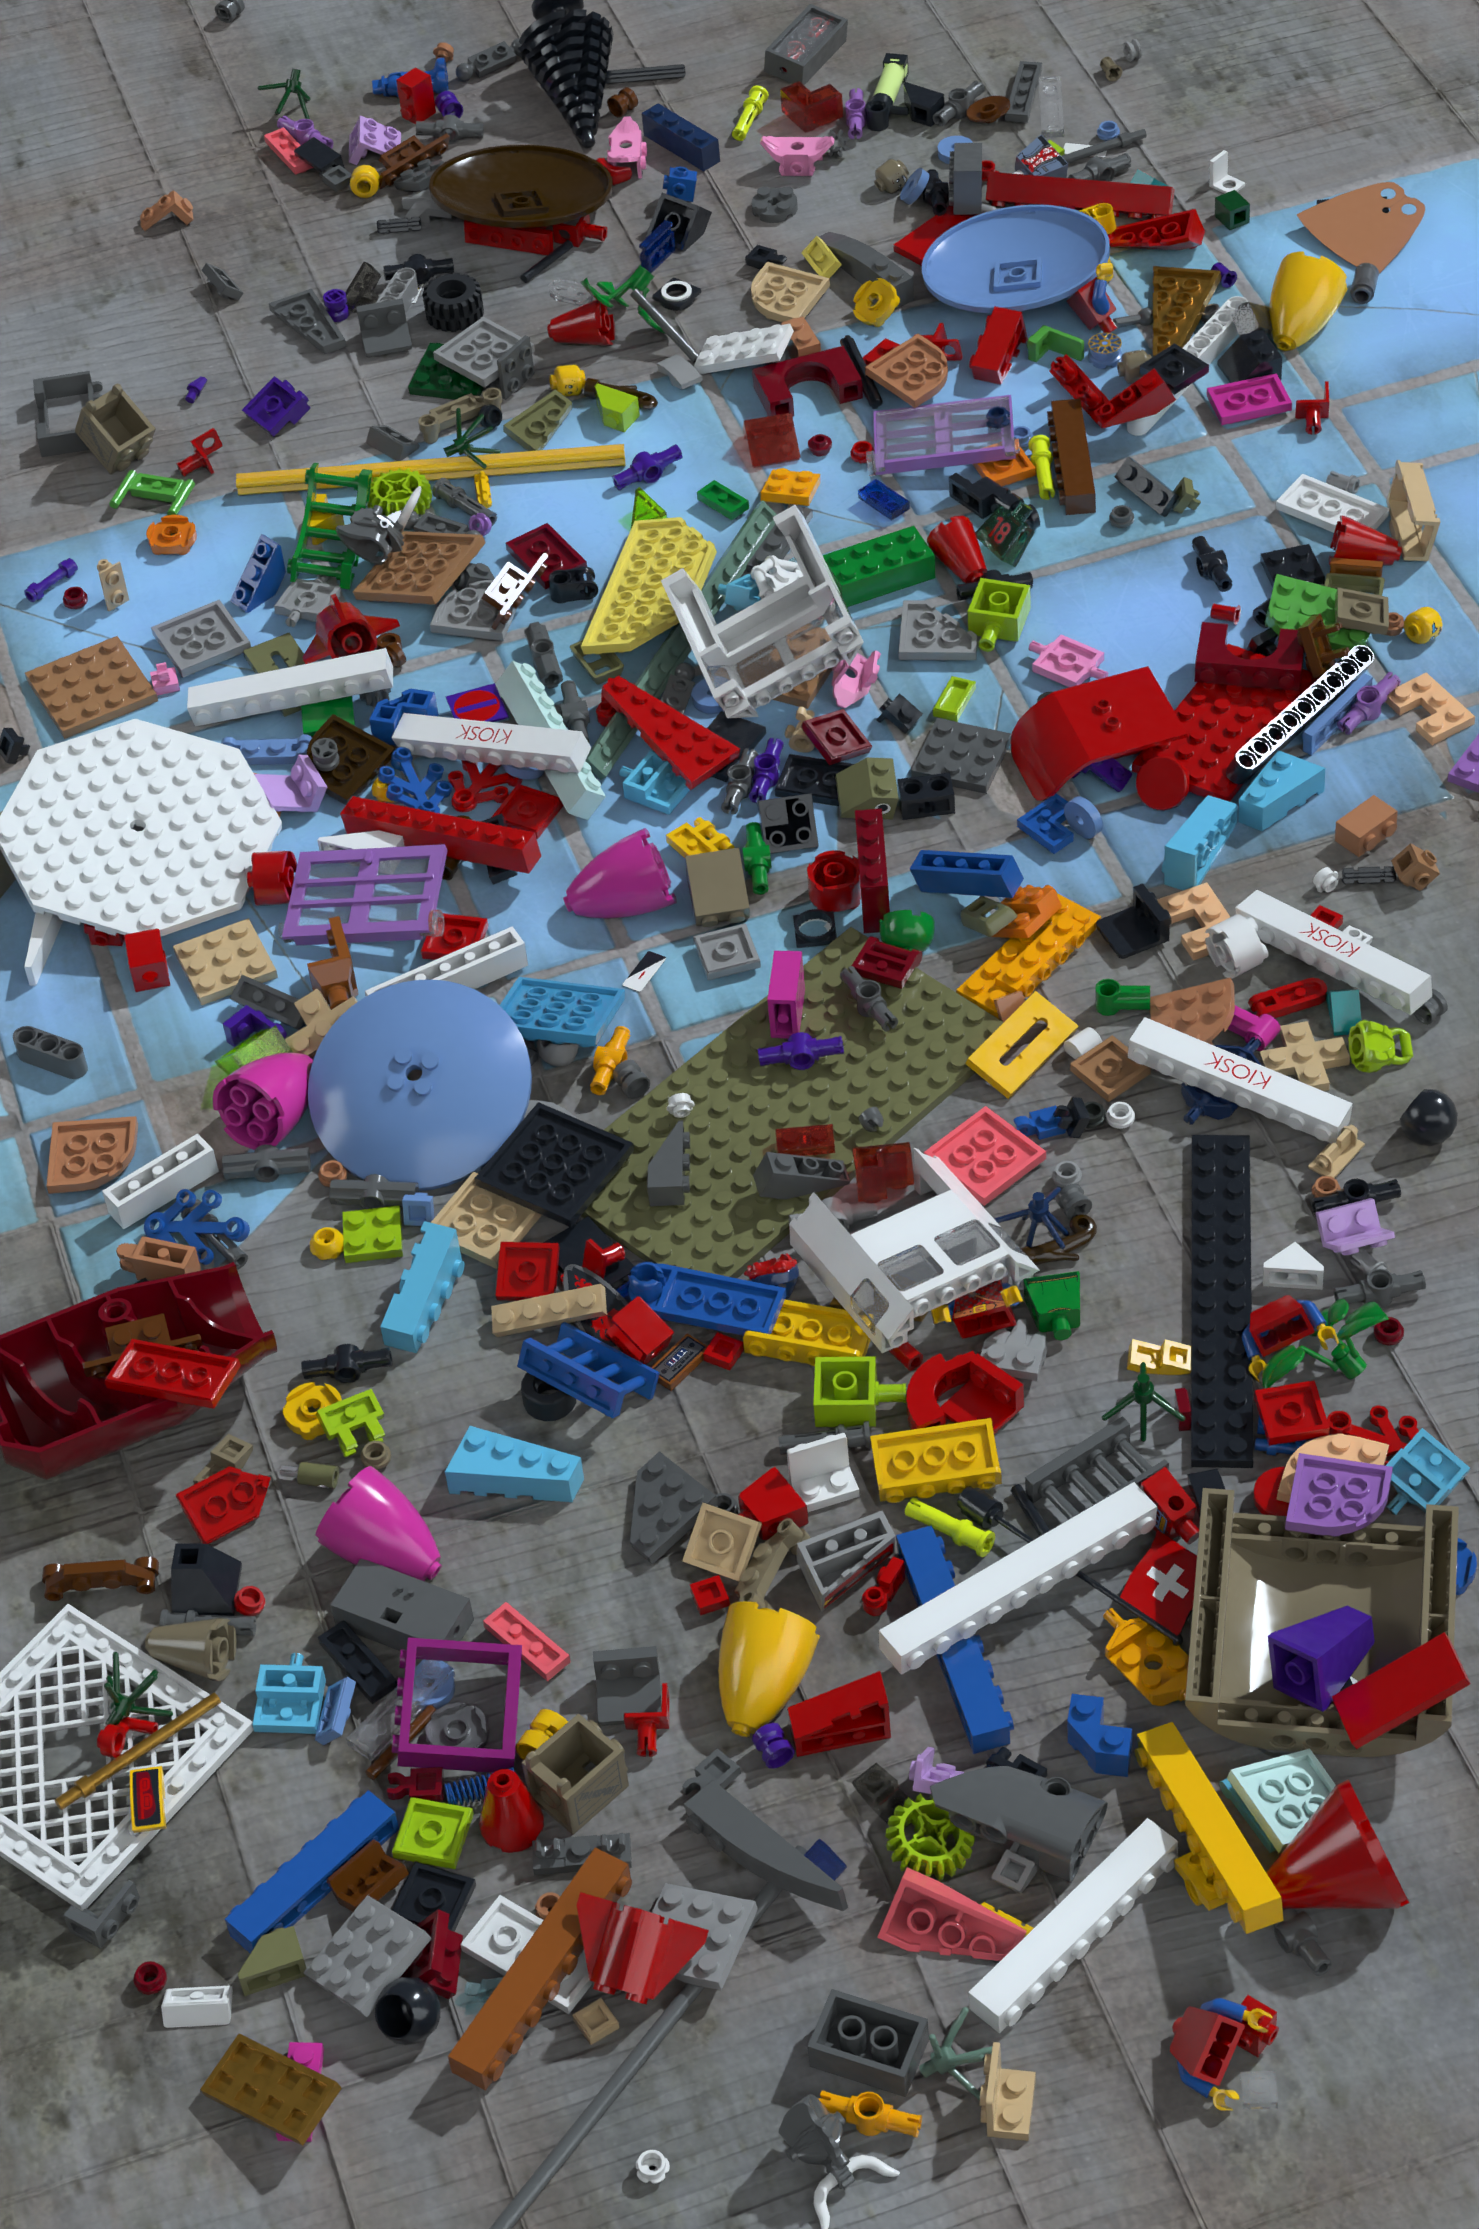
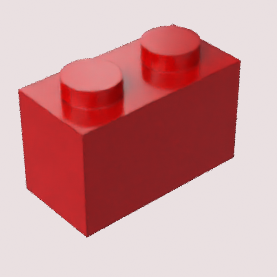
M415 67L396 80L401 107L400 112L404 119L416 124V121H424L436 113L431 75Z

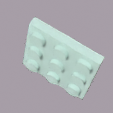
M1310 1748L1231 1769L1227 1777L1278 1853H1282L1336 1786Z

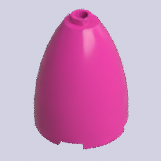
M644 828L624 837L590 861L566 890L567 896L563 897L567 910L569 912L574 911L578 916L609 919L642 915L676 904L675 894L669 895L668 889L671 888V880L657 846L654 843L649 844L646 839L651 837L649 831Z
M301 1053L273 1054L247 1063L220 1081L213 1092V1108L219 1111L226 1125L224 1131L238 1144L253 1150L265 1144L276 1147L297 1125L309 1105L308 1083L313 1059Z
M372 1466L364 1468L348 1483L350 1488L340 1496L336 1503L333 1502L326 1511L315 1534L319 1538L318 1542L337 1556L354 1565H357L360 1559H364L425 1581L427 1578L432 1580L442 1567L439 1564L441 1556L425 1521L408 1498L389 1479Z

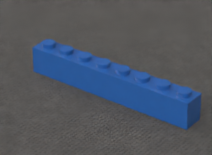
M932 1525L896 1535L897 1554L899 1559L904 1560L905 1575L917 1607L922 1606L955 1586L953 1581L955 1572L952 1562L950 1560L945 1561L943 1554H946L943 1539L941 1536L936 1537ZM979 1634L973 1635L968 1639H961L951 1645L946 1652L936 1654L973 1754L1010 1744V1731L1014 1730L1010 1712H1004L1001 1705L1004 1704L1001 1688L999 1685H993L994 1673L989 1660L984 1661L983 1659L984 1647Z

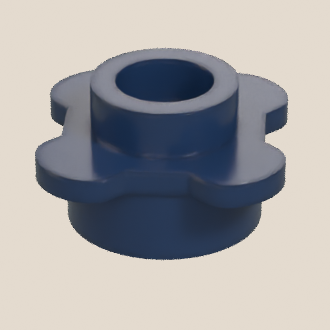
M1000 406L989 409L986 414L988 419L986 426L988 428L1000 429L1010 425V420L1008 419L1010 412Z

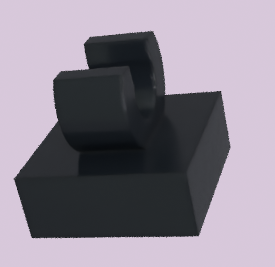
M1271 627L1251 638L1246 650L1267 657L1277 649L1274 642L1278 634Z
M3 728L0 736V755L7 764H16L18 756L28 755L30 745H23L24 737L18 736L13 728Z
M1072 1097L1067 1106H1057L1053 1113L1054 1117H1061L1058 1127L1066 1129L1069 1138H1080L1091 1119L1082 1098Z

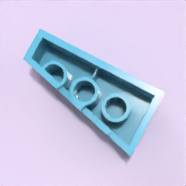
M1207 795L1165 845V860L1162 864L1164 885L1186 890L1201 884L1237 824L1238 804Z
M426 1221L423 1222L420 1230L424 1234L421 1244L415 1243L411 1251L413 1256L410 1270L404 1269L401 1275L400 1294L394 1293L380 1326L384 1345L417 1353L421 1344L427 1341L432 1323L439 1319L441 1307L445 1299L450 1298L453 1284L457 1277L460 1278L462 1276L465 1266L461 1257L456 1229Z
M469 1426L445 1471L449 1494H460L461 1491L474 1492L475 1496H487L488 1493L505 1494V1498L516 1499L517 1496L525 1495L533 1496V1500L573 1502L584 1481L581 1457L473 1426Z

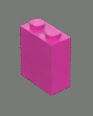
M774 951L767 998L771 1038H789L792 1034L800 1032L805 995L802 951Z

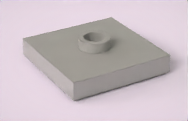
M746 923L693 936L694 945L708 980L761 967L759 956Z

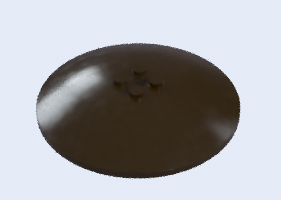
M504 145L467 152L439 166L429 181L432 200L445 212L470 222L508 229L541 228L584 217L603 206L610 198L613 189L612 177L609 171L598 161L575 151L542 145Z

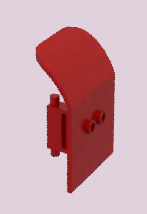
M1149 666L1050 693L1033 705L1018 720L1012 731L1010 744L1013 760L1032 796L1036 800L1043 801L1054 796L1070 778L1092 763L1110 758L1118 759L1140 753L1143 749L1187 738V732Z

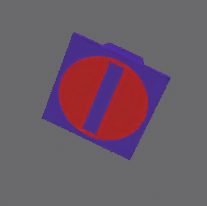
M495 683L445 696L454 718L496 722L509 718Z

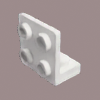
M845 1433L829 1435L823 1439L807 1444H799L787 1450L790 1485L806 1503L808 1512L860 1497L858 1485L849 1467L848 1445Z

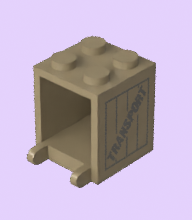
M117 383L112 387V390L98 399L86 402V406L81 409L75 433L106 470L113 474L118 470L119 472L124 471L133 460H141L149 453V447L153 442L152 438L156 429L125 393L121 385Z
M578 1713L538 1749L531 1751L526 1756L522 1765L527 1789L544 1811L574 1835L629 1786L628 1768L624 1758L625 1750L616 1739L612 1738L610 1740L606 1737L597 1723L593 1720L587 1721ZM592 1762L596 1767L588 1773L584 1768Z

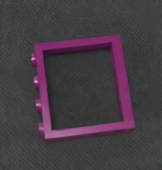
M408 1637L407 1650L401 1649L399 1668L405 1669V1678L398 1677L397 1697H403L402 1706H396L394 1725H400V1735L393 1734L392 1753H398L397 1766L415 1768L443 1767L444 1770L489 1773L500 1769H508L509 1767L514 1768L522 1645ZM416 1659L508 1665L502 1750L409 1743Z

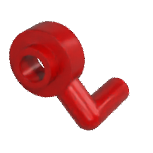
M124 1717L118 1725L108 1724L105 1729L99 1732L97 1747L100 1748L103 1756L117 1758L122 1753L126 1734L129 1730L153 1734L158 1730V1723Z

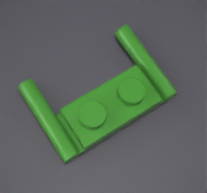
M129 470L109 505L117 509L127 492L130 491L131 496L172 502L173 504L167 514L177 515L194 488L195 483L190 479L184 481L149 474H137L134 470Z

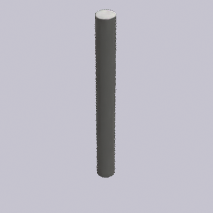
M635 289L630 296L688 358L695 363L699 354L641 292Z

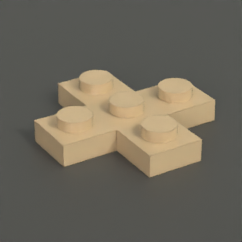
M315 989L296 1001L294 1004L307 1026L284 1039L291 1053L305 1054L310 1058L314 1057L331 1026L358 1000L353 996L331 1010L321 991Z
M1308 1021L1280 1026V1036L1284 1047L1260 1051L1259 1059L1261 1065L1286 1076L1294 1075L1296 1080L1322 1091H1328L1330 1082L1325 1069L1350 1065V1056L1343 1037L1315 1041Z

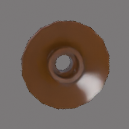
M1004 96L982 98L970 105L967 109V118L974 122L993 123L1010 109V100Z

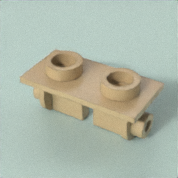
M101 559L98 562L97 570L107 610L111 611L129 601L121 563L117 562L112 565L107 559Z
M1354 1125L1344 1126L1341 1129L1340 1136L1336 1139V1144L1334 1142L1332 1144L1329 1143L1310 1163L1308 1168L1322 1176L1335 1178L1365 1146V1143L1357 1139L1358 1129Z

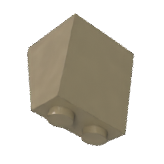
M739 848L685 856L686 878L696 926L712 927L717 925L718 922L723 921L738 923L750 917Z

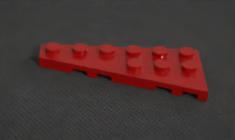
M619 675L602 686L601 695L617 712L623 713L628 718L627 723L632 728L636 727L641 732L640 737L662 760L668 761L673 766L672 771L677 776H682L686 780L685 785L690 790L739 757L740 748Z

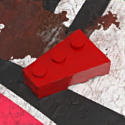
M880 1671L787 1707L789 1726L797 1757L891 1738L889 1703Z

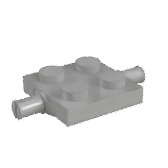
M319 575L315 580L297 578L296 582H292L274 605L275 614L287 616L288 618L285 622L289 627H294L300 619L316 622L318 613L329 606L330 595L336 594L338 599L340 598L341 587L327 584L326 582L330 579L329 576Z

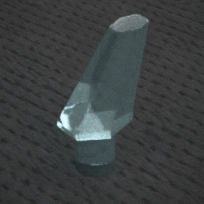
M503 1977L482 1979L481 1983L467 1982L465 1985V1995L479 1997V2002L485 2003Z

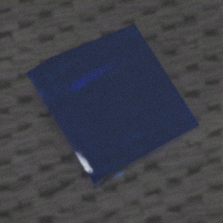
M818 1839L804 1854L806 1858L834 1881L847 1868V1865L821 1839Z

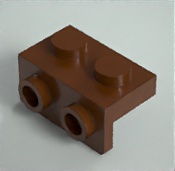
M372 1840L327 1879V1884L338 1903L354 1912L367 1895L376 1901L380 1900L386 1893L396 1888L399 1882L409 1873L403 1863L386 1855L380 1843Z

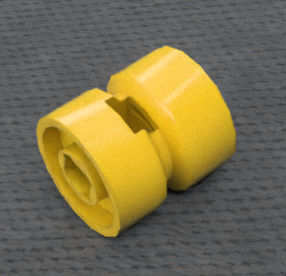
M541 1709L531 1722L530 1730H526L516 1744V1752L525 1760L531 1751L538 1749L567 1724L568 1721L552 1710Z

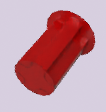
M1214 603L1210 615L1211 618L1231 621L1237 625L1241 615L1240 605L1231 607Z

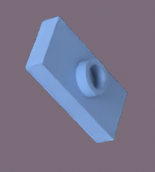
M349 1677L328 1687L315 1735V1741L322 1745L333 1741L343 1734L345 1722L351 1713L349 1707L356 1681Z

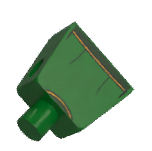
M1079 1271L1023 1279L1024 1301L1038 1331H1053L1056 1340L1068 1339L1072 1335L1071 1329L1080 1326Z

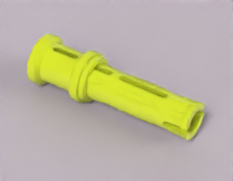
M757 85L750 89L749 97L743 103L744 110L732 131L734 139L743 141L755 116L762 112L763 103L769 97L768 91L764 87Z
M1036 435L1028 441L1029 450L1032 452L1030 460L1036 468L1039 496L1044 500H1049V491L1052 498L1055 496L1050 467L1053 460L1052 453L1049 451L1050 440L1045 435Z
M916 1498L910 1499L914 1505L910 1502L907 1503L905 1508L906 1516L918 1520L927 1526L932 1525L933 1529L951 1537L956 1545L960 1547L965 1545L975 1550L976 1554L980 1557H985L992 1549L995 1541L994 1532L990 1530L985 1532L973 1526V1522L963 1519L960 1521Z

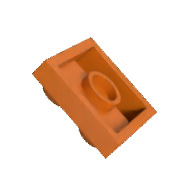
M1026 885L1024 888L1019 886L1013 898H1005L1000 902L1010 907L1018 915L1017 918L991 937L1029 938L1062 907L1056 890L1050 885H1045L1043 888L1033 887L1032 885Z

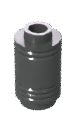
M1362 263L1355 270L1350 294L1353 300L1359 304L1368 303L1374 297L1379 271L1375 265Z

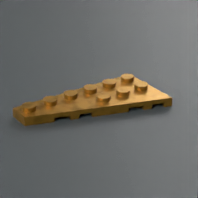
M1153 266V357L1174 343L1183 348L1189 342L1202 317V313L1205 311V307L1209 304L1221 280L1220 271Z

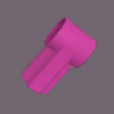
M1235 1005L1234 1016L1228 1030L1244 1037L1246 1043L1252 1037H1255V1040L1258 1038L1261 1041V1046L1256 1051H1263L1280 1033L1281 1028L1278 1021L1271 1015L1262 1014L1258 1017Z

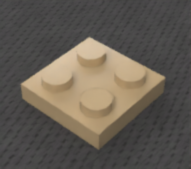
M702 1502L682 1562L740 1581L742 1573L748 1566L762 1523Z

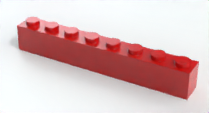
M988 172L985 200L991 203V206L1005 208V204H1013L1014 206L1054 205L1067 207L1068 205L1075 206V210H1082L1100 203H1108L1113 208L1114 217H1119V213L1128 214V218L1142 219V215L1151 216V219L1172 214L1175 189L1170 186Z
M355 796L350 799L340 813L347 834L380 830L403 836L405 846L445 844L447 848L446 856L454 859L529 874L541 858L535 832Z

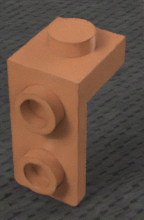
M173 190L168 195L162 196L151 208H146L140 215L141 228L146 231L171 211L187 225L193 221V206L188 199H183Z

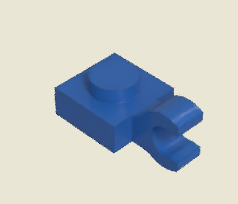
M1056 1105L1029 1112V1118L1026 1116L1014 1118L1016 1129L1027 1137L1036 1134L1038 1139L1041 1140L1066 1133V1129L1058 1127L1061 1117H1054L1053 1115L1057 1108Z

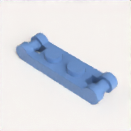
M305 734L296 739L235 740L232 737H224L221 744L238 748L248 765L295 764L298 755L307 754V748L312 737Z

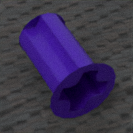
M1220 262L1212 266L1211 270L1221 272L1220 281L1224 288H1229L1235 284L1237 280L1235 271H1230Z

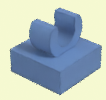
M416 1192L415 1195H404L402 1200L404 1225L422 1226L424 1221L431 1223L434 1219L433 1196H428V1193Z

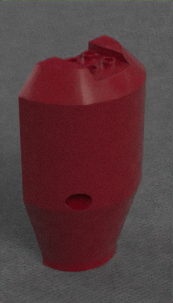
M232 1262L221 1267L117 1287L1 1334L0 1450L5 1463L48 1480L157 1435L168 1428L181 1425L202 1408L201 1406L108 1389L105 1384L107 1376L94 1379L92 1376L86 1377L82 1363L111 1356L105 1331L107 1327L164 1313L170 1341L200 1334L203 1345L198 1351L239 1359L241 1367L229 1386L263 1358L276 1353L277 1344L274 1332L270 1330L263 1333L248 1301L235 1263Z

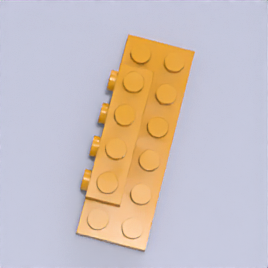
M1057 893L1062 907L1029 938H1010L956 989V993L999 1019L994 999L1017 991H1022L1024 998L1029 997L1042 981L1050 977L1056 967L1065 963L1068 956L1076 948H1080L1083 945L1085 939L1097 929L1096 922L1101 919V916Z

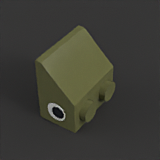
M867 757L836 774L835 779L841 818H855V810L882 808L883 819L893 820L899 799L893 758Z

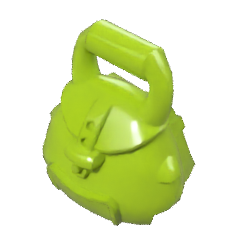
M1361 1020L1350 1028L1348 1041L1351 1063L1359 1071L1366 1073L1377 1072L1383 1066L1406 1064L1413 1057L1411 1036L1402 1028H1388L1386 1025L1367 1020ZM1394 1035H1399L1402 1057L1395 1055Z

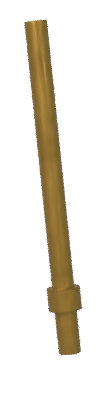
M213 1692L89 1777L84 1775L74 1782V1787L54 1799L56 1805L60 1810H63L79 1798L88 1797L96 1791L95 1787L220 1704V1698Z

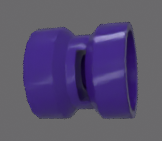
M444 91L436 97L435 106L443 117L450 114L458 118L462 116L463 106L453 92Z
M340 289L327 291L323 295L326 311L334 322L344 321L349 316V309L346 305V293Z
M769 1723L762 1726L752 1737L754 1746L758 1751L762 1752L764 1763L771 1769L785 1765L795 1754L791 1743L784 1739V1731L778 1723Z

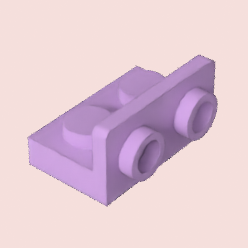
M927 1747L921 1755L918 1754L916 1761H912L909 1780L914 1781L912 1791L931 1794L930 1786L964 1772L955 1771L956 1767L950 1764L940 1763L933 1767L935 1748Z

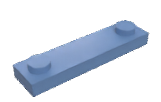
M1363 673L1356 681H1352L1348 689L1311 725L1305 727L1302 733L1303 752L1312 756L1339 729L1337 726L1338 721L1351 711V706L1357 701L1359 689L1364 686H1372L1373 677Z

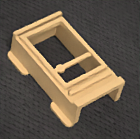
M1396 460V471L1386 500L1391 516L1389 522L1391 536L1398 540L1399 546H1402L1401 554L1403 560L1428 561L1440 526V518H1437V514H1435L1436 509L1424 470L1422 469L1423 463Z

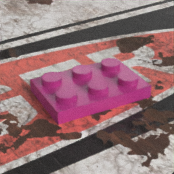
M1277 373L1207 388V398L1221 425L1292 411V401Z

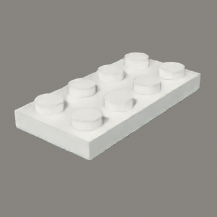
M776 324L768 328H754L745 332H732L728 335L711 336L707 338L693 367L699 374L780 361L794 330L791 324Z
M1302 474L1276 501L1277 510L1333 533L1337 521H1340V515L1347 516L1375 530L1389 516V508L1305 474Z
M499 1895L460 1944L461 1949L466 1954L505 1976L543 1920ZM584 1950L578 1957L575 1970L570 1975L567 1974L560 1983L557 1996L554 2000L548 2001L568 2014L593 1984L589 1979Z

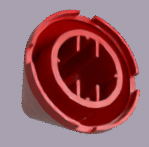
M1349 1779L1334 1787L1266 1872L1281 1896L1282 1909H1398L1409 1903Z

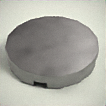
M462 1702L446 1704L437 1709L431 1715V1720L425 1728L428 1745L484 1748L490 1735L487 1718L481 1709L476 1706L474 1708L467 1706V1703Z

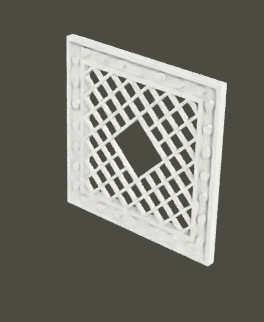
M67 1604L0 1672V1720L14 1718L15 1730L0 1732V1739L15 1737V1748L1 1750L0 1758L16 1756V1767L0 1770V1777L16 1775V1786L0 1789V1796L17 1794L16 1806L0 1808V1856L74 1907L83 1911L90 1906L161 1830L138 1833L132 1831L131 1807L114 1809L113 1800L114 1797L130 1795V1787L113 1790L112 1778L130 1776V1770L157 1766H162L163 1770L170 1769L164 1775L166 1798L164 1799L167 1823L254 1729L251 1720L221 1702L183 1728L195 1727V1739L178 1741V1732L173 1735V1742L159 1744L146 1753H151L152 1765L135 1767L134 1762L129 1764L128 1769H122L107 1779V1791L92 1793L88 1797H81L72 1803L85 1802L86 1814L69 1816L67 1806L63 1809V1818L46 1820V1808L57 1807L54 1800L45 1801V1789L62 1787L63 1794L68 1791V1785H74V1782L83 1776L45 1782L43 1732L104 1723V1728L107 1726L105 1723L110 1715L109 1703H111L112 1699L108 1696L104 1684L107 1683V1670L113 1673V1652L119 1653L120 1683L125 1682L124 1694L127 1696L132 1694L130 1684L137 1688L153 1670L156 1669L158 1671L157 1680L139 1698L148 1697V1708L172 1711V1720L210 1695ZM79 1653V1664L63 1666V1655ZM84 1655H86L93 1661L85 1663ZM57 1662V1667L51 1668ZM102 1667L101 1679L85 1681V1670ZM80 1671V1682L63 1684V1673ZM58 1675L57 1686L41 1688V1677ZM36 1683V1689L30 1690V1688ZM103 1686V1697L86 1699V1688ZM80 1689L81 1700L64 1703V1692ZM58 1693L59 1704L42 1706V1695ZM36 1696L35 1708L20 1710V1699ZM153 1699L163 1706L154 1707ZM103 1704V1716L87 1718L88 1706ZM14 1706V1711L8 1712ZM81 1708L82 1719L65 1721L64 1710ZM59 1711V1723L43 1725L42 1714ZM130 1713L129 1715L131 1718L149 1716V1721L155 1722L154 1715ZM37 1715V1726L20 1729V1717ZM158 1725V1730L164 1725ZM129 1730L126 1734V1738H128L127 1750L133 1747V1737L149 1734ZM200 1730L205 1732L202 1736H200ZM37 1733L38 1745L21 1747V1736ZM191 1747V1748L179 1759V1749H180V1748ZM173 1750L174 1761L157 1764L156 1752ZM38 1752V1764L22 1766L21 1755ZM106 1756V1764L115 1758ZM39 1771V1783L22 1785L23 1773ZM39 1790L40 1802L23 1804L22 1793ZM108 1798L107 1811L91 1813V1801ZM40 1809V1821L23 1824V1812ZM17 1813L18 1825L4 1815ZM122 1815H127V1816L115 1827L114 1817H116V1816H122ZM109 1818V1830L92 1832V1820ZM86 1821L87 1833L69 1836V1824ZM63 1825L64 1837L47 1840V1827ZM41 1829V1840L28 1831ZM105 1838L93 1851V1840ZM87 1841V1853L70 1856V1843ZM64 1844L65 1856L51 1848V1846ZM83 1861L79 1866L74 1863Z

